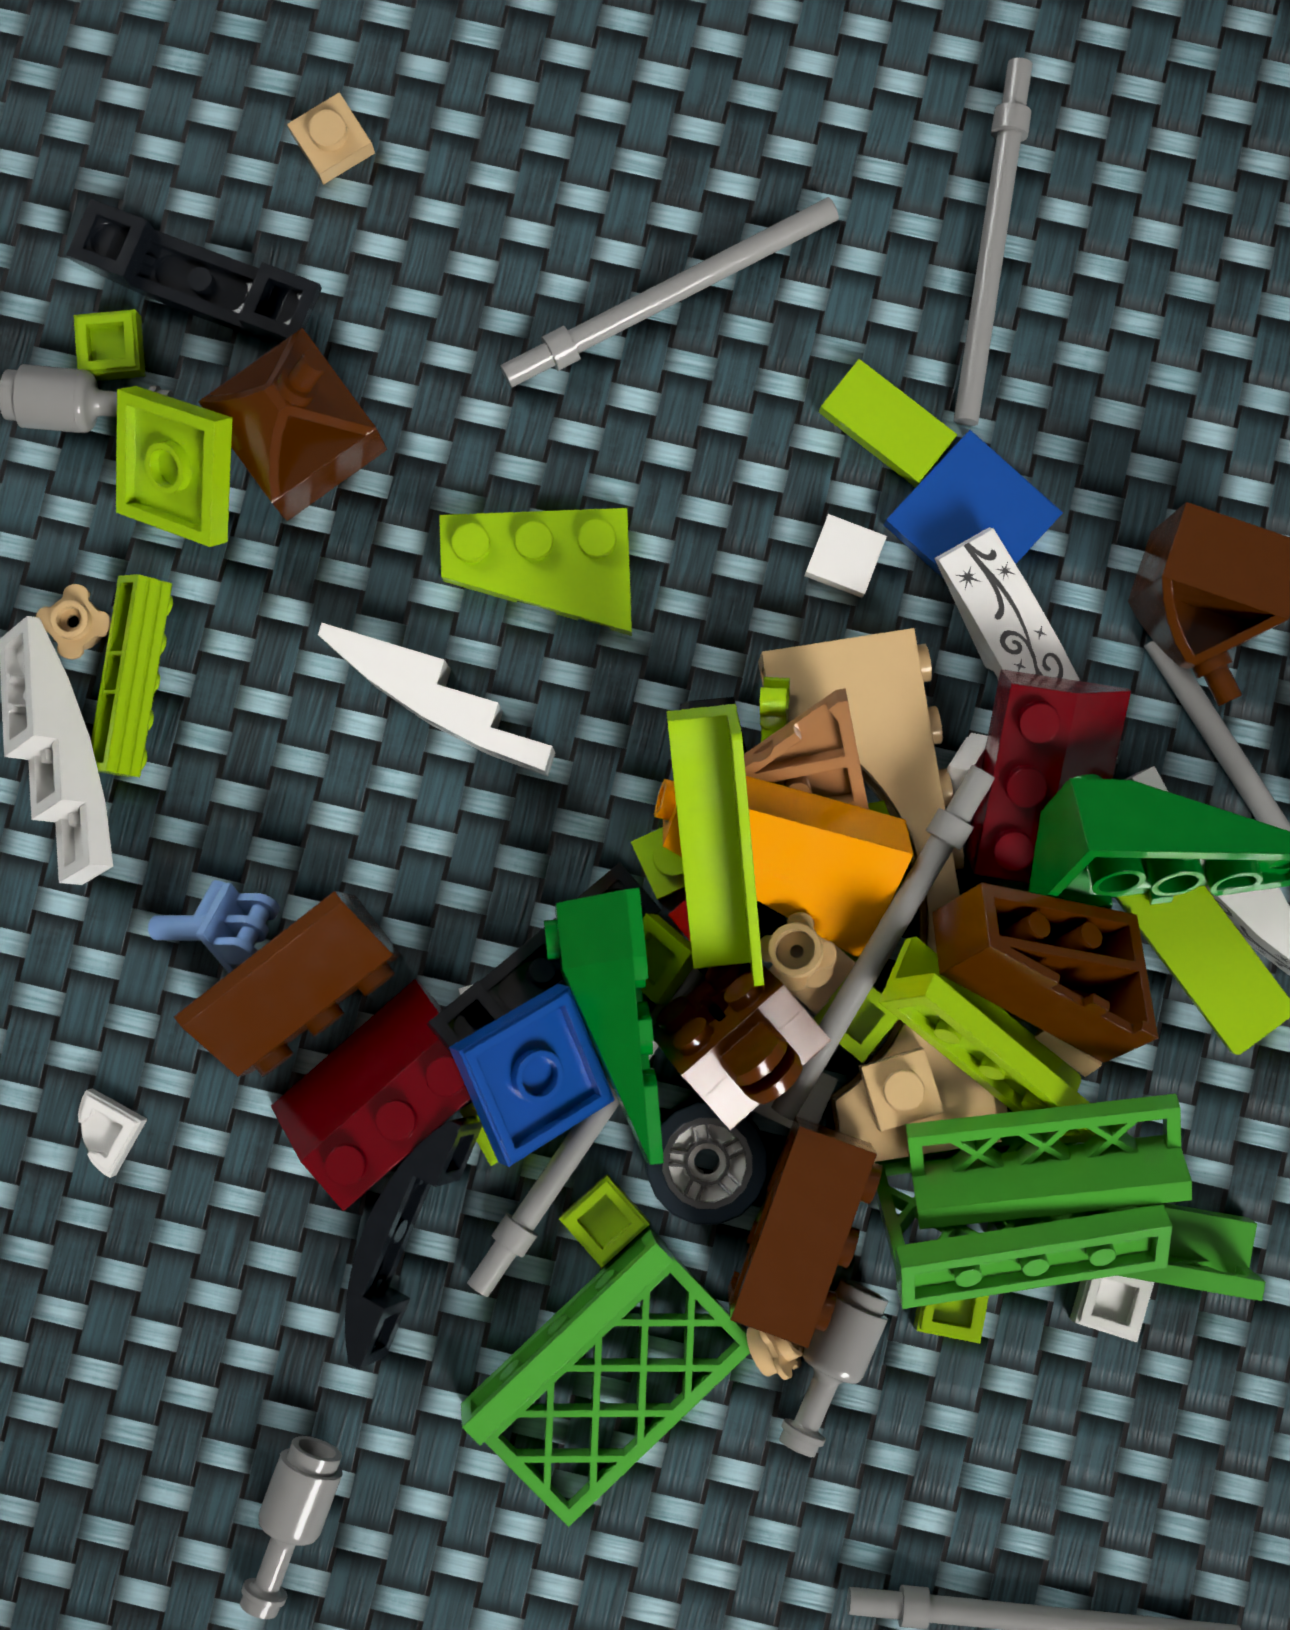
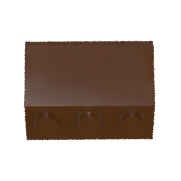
M334 891L176 1014L174 1018L188 1034L237 1077L250 1074L255 1070L264 1077L294 1054L288 1044L308 1029L312 1036L315 1037L343 1016L344 1011L340 1008L339 1004L359 989L363 996L366 997L388 981L395 974L389 964L400 957L401 953L355 895Z

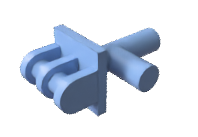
M214 880L211 882L194 915H155L149 921L148 932L153 940L202 941L225 970L230 973L257 952L254 945L256 942H263L269 932L266 922L277 917L280 906L273 898L265 894L239 893L232 883Z

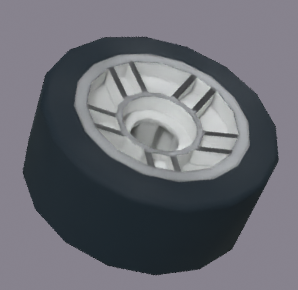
M694 1098L674 1106L660 1119L664 1163L653 1165L647 1163L646 1174L655 1197L672 1215L692 1224L719 1225L741 1216L759 1199L768 1177V1150L758 1126L748 1116L730 1130L702 1098ZM711 1149L718 1154L720 1160H718L717 1165L713 1168V1173L704 1174L703 1170L694 1165V1158L700 1150Z

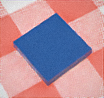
M969 430L894 510L883 525L943 578L934 558L989 527L994 528L1014 563L1017 564L1063 512L975 433Z
M559 983L449 1047L497 1161L507 1167H510L615 1100L569 986Z

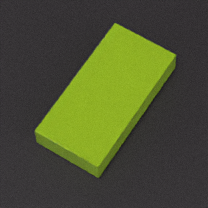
M860 359L857 360L819 410L822 416L915 488L926 477L958 435Z

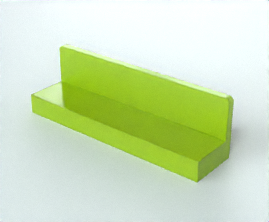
M736 704L666 711L693 968L750 963L754 986H763L764 976L743 739Z
M1199 886L1190 892L1175 895L1172 902L1150 905L1147 893L1115 898L1125 912L1137 914L1141 934L1230 1053L1235 1055L1242 1054L1290 1018V998L1205 886Z
M918 937L905 939L879 1000L882 1006L1013 1112L1090 1103L1078 1093L1081 1076L1076 1070L1035 1039L1032 1033L1001 1007L940 975L937 953ZM1087 1128L1068 1130L1058 1140L1063 1143L1086 1142L1096 1133Z

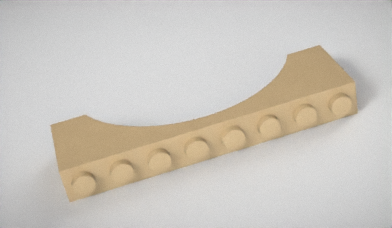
M910 628L763 651L758 661L762 687L764 677L790 678L788 723L835 690L846 688L863 781L874 792L879 801H885L889 815L906 819L913 850V856L910 861L912 868L931 835L926 831L937 810L939 808L945 810V807L949 805L953 798L952 783L949 773H947V768L938 769L934 744L942 743L943 733L937 706L928 707L924 682L932 680L931 659L927 645H917L915 629ZM963 847L961 850L953 849L919 907V939L935 953H937L932 912L960 896L956 870L964 868ZM900 1019L890 1031L885 1042L868 1062L870 1063L919 1047L925 1048L945 1113L912 1123L1008 1113L1007 1106ZM860 1071L849 1082L831 1094L830 1105L834 1130L871 1143L877 1153L874 1162L909 1157L906 1125L882 1132L877 1129ZM951 1143L922 1146L923 1154L959 1149Z

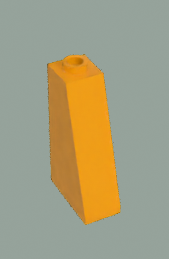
M746 776L757 901L787 918L796 912L810 915L814 920V930L820 937L827 941H832L837 947L853 956L859 957L892 902L913 856L906 819ZM664 779L657 796L654 817L663 820V847L682 857L674 781Z

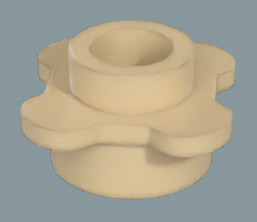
M79 584L67 586L63 591V597L51 607L40 608L36 614V617L40 618L46 632L58 643V653L70 660L80 658L84 654V650L95 646L102 637L109 634L110 615L100 611L90 601L89 590ZM77 616L79 624L76 627H70L69 619Z
M803 912L791 914L787 924L779 927L773 935H766L760 940L762 960L771 962L781 974L780 981L792 992L803 990L807 986L810 976L820 968H831L837 960L836 947L831 942L823 941L814 930L813 918ZM801 946L804 952L800 958L792 956L791 950L793 947Z
M748 1327L746 1337L749 1351L760 1372L767 1377L778 1373L783 1380L792 1378V1369L795 1370L801 1367L803 1346Z

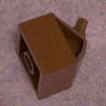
M303 327L198 401L202 408L232 417L231 448L286 521L293 518L388 450L375 425Z
M1186 502L1151 532L1128 603L1145 631L1168 657L1180 667L1191 668L1197 679L1204 677L1218 706L1242 696L1228 667V664L1233 662L1228 650L1246 643L1289 620L1290 537Z

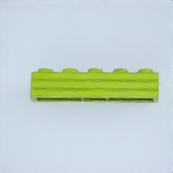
M140 574L118 576L91 737L98 772L140 778L141 770L146 765L147 750L145 745L147 733L154 721V714L151 710L153 697L160 684V674L158 672L160 655L163 653L167 643L164 633L166 619L173 606V598L171 596L172 583Z

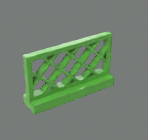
M1020 1136L1001 1137L1002 1142L994 1143L991 1147L1000 1153L1018 1151L1028 1141ZM1085 1142L1064 1143V1144H1066V1145H1075V1144H1084ZM961 1149L923 1154L924 1161L949 1159ZM903 1157L874 1162L882 1165V1174L875 1195L896 1271V1288L902 1309L1167 1268L1172 1223L1164 1204L1136 1206L1137 1208L1116 1212L1108 1210L1073 1213L1069 1219L1043 1222L1035 1217L1003 1220L1007 1222L1004 1229L981 1233L966 1225L938 1227L934 1229L942 1232L937 1240L905 1244L903 1233L915 1218L918 1220L915 1196L912 1198L889 1186L887 1176L911 1173L910 1158ZM895 1208L902 1211L899 1216H897Z
M647 1226L461 1403L462 1428L480 1446L485 1442L569 1527L750 1354L746 1337L747 1331L739 1323L730 1320V1313L671 1253L666 1243L650 1226ZM671 1273L686 1289L685 1313H649L650 1292ZM695 1299L709 1314L695 1313ZM640 1302V1313H629ZM614 1326H639L638 1358H602V1337ZM649 1326H684L683 1358H647ZM694 1326H721L735 1340L718 1358H693ZM593 1347V1358H581ZM566 1372H592L591 1403H554V1383ZM601 1372H637L636 1403H600ZM647 1372H683L682 1392L671 1403H646ZM692 1372H702L692 1382ZM546 1392L545 1403L533 1404ZM545 1417L544 1449H516L502 1435L518 1418ZM553 1417H590L589 1448H552ZM599 1417H636L635 1437L624 1448H598ZM645 1417H655L645 1427ZM531 1463H543V1475ZM551 1463H589L588 1482L567 1501L551 1485ZM597 1463H607L597 1473Z

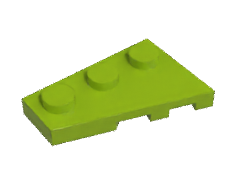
M627 508L439 515L441 577L444 582L515 603L519 601L554 611L560 616L574 620H585L609 627L612 631L632 636Z

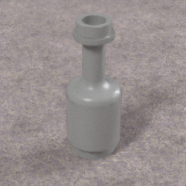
M22 364L18 370L6 369L2 374L0 381V410L5 420L16 421L21 428L87 433L94 428L97 417H117V392L100 390L95 376L84 369ZM154 385L149 387L150 391L174 398L172 390H163L160 386Z
M843 1278L840 1279L834 1291L837 1292V1299L825 1332L815 1329L809 1347L803 1348L802 1356L813 1367V1378L795 1420L785 1418L781 1425L783 1431L779 1441L793 1451L808 1457H815L818 1448L823 1447L826 1438L819 1433V1429L837 1387L841 1383L857 1384L863 1379L888 1321V1318L883 1315L889 1302L885 1297L860 1284Z
M308 1436L295 1437L291 1442L290 1448L280 1453L258 1515L259 1526L271 1538L256 1578L245 1580L241 1589L242 1598L240 1606L251 1616L260 1619H272L277 1616L280 1607L284 1606L287 1599V1592L281 1587L295 1546H305L314 1543L322 1532L343 1474L339 1466L342 1458L341 1452L326 1441Z

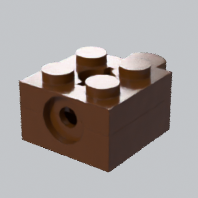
M750 963L710 967L705 975V980L686 997H678L669 1002L660 1011L656 1023L653 1025L654 1041L681 1076L730 1130L758 1105L769 1103L788 1091L803 1070L802 1066L831 1042V1039L788 988L764 965L763 986H754ZM715 1005L726 1016L720 1022L709 1012Z

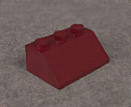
M1001 669L982 764V770L992 775L995 779L973 815L970 825L974 828L968 837L965 855L973 874L1030 883L1040 814L1044 807L1070 778L1085 774L1099 775L1102 779L1113 778L1131 694L1129 688Z
M414 979L271 1105L300 1162L342 1211H345L408 1156L424 1139L471 1100L452 1054L426 1025L443 1008L417 979Z

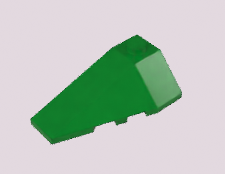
M1085 774L1070 778L1041 811L1028 892L1112 909L1113 903L1111 898L1147 893L1150 905L1172 902L1175 895L1184 894L1205 885H1209L1211 894L1215 896L1290 886V831L1133 780L1102 779L1099 775Z
M640 888L624 889L558 902L555 906L556 919L544 920L547 960L560 959L563 979L571 990L586 1030L646 1163L650 1165L664 1163L658 1086L654 1068L650 1069L649 1055L653 1054V1025L648 1002L643 1001L642 988L646 987V979H649Z

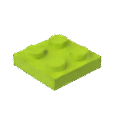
M138 386L117 389L116 513L208 547L228 542L232 417Z

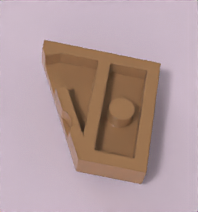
M846 688L835 690L744 754L746 776L869 809Z

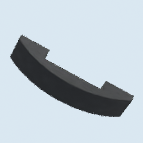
M90 199L66 254L71 261L153 300L204 320L278 342H283L302 327L305 330L322 290L321 285L317 282L262 262L260 267L257 268L155 230L147 219Z
M620 862L576 898L640 888L642 916L644 917L646 913L657 915L661 911L658 905ZM544 928L483 979L474 983L426 1024L450 1053V1046L559 983L567 986L561 974L560 959L547 960Z
M475 1116L449 1120L424 1139L401 1163L390 1178L365 1224L351 1268L345 1311V1342L348 1364L359 1370L386 1357L410 1301V1297L389 1287L431 1185L437 1187L461 1179L482 1128L480 1119Z

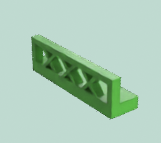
M1176 1094L905 1124L919 1229L1192 1200V1179L1181 1148V1107ZM1163 1119V1135L1134 1138L1126 1133L1137 1122ZM1087 1128L1096 1133L1084 1144L1066 1145L1058 1140L1068 1130ZM1020 1136L1028 1141L1018 1151L1000 1153L991 1147L1001 1137ZM951 1143L961 1149L949 1159L924 1161L922 1146Z
M1162 1203L1172 1223L1167 1268L1117 1275L1262 1301L1266 1282L1249 1268L1257 1223L1247 1217ZM1134 1206V1207L1115 1208V1209H1106V1210H1108V1211H1110V1212H1116V1211H1122V1210L1135 1209V1208H1137V1207ZM1073 1213L1035 1218L1043 1222L1069 1219ZM988 1222L987 1232L1004 1229L1007 1222Z

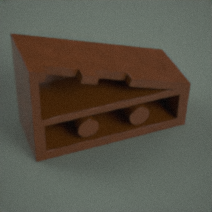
M987 883L978 884L932 912L939 974L1103 1063L1158 1039L1137 914Z
M795 1116L768 1184L767 1191L769 1193L758 1222H753L747 1237V1243L750 1244L741 1272L734 1271L728 1285L730 1320L806 1348L810 1345L815 1329L825 1332L830 1323L837 1299V1292L829 1290L838 1265L845 1268L849 1266L858 1243L860 1230L852 1227L860 1201L867 1204L872 1202L882 1174V1165L874 1163L877 1153L871 1143Z

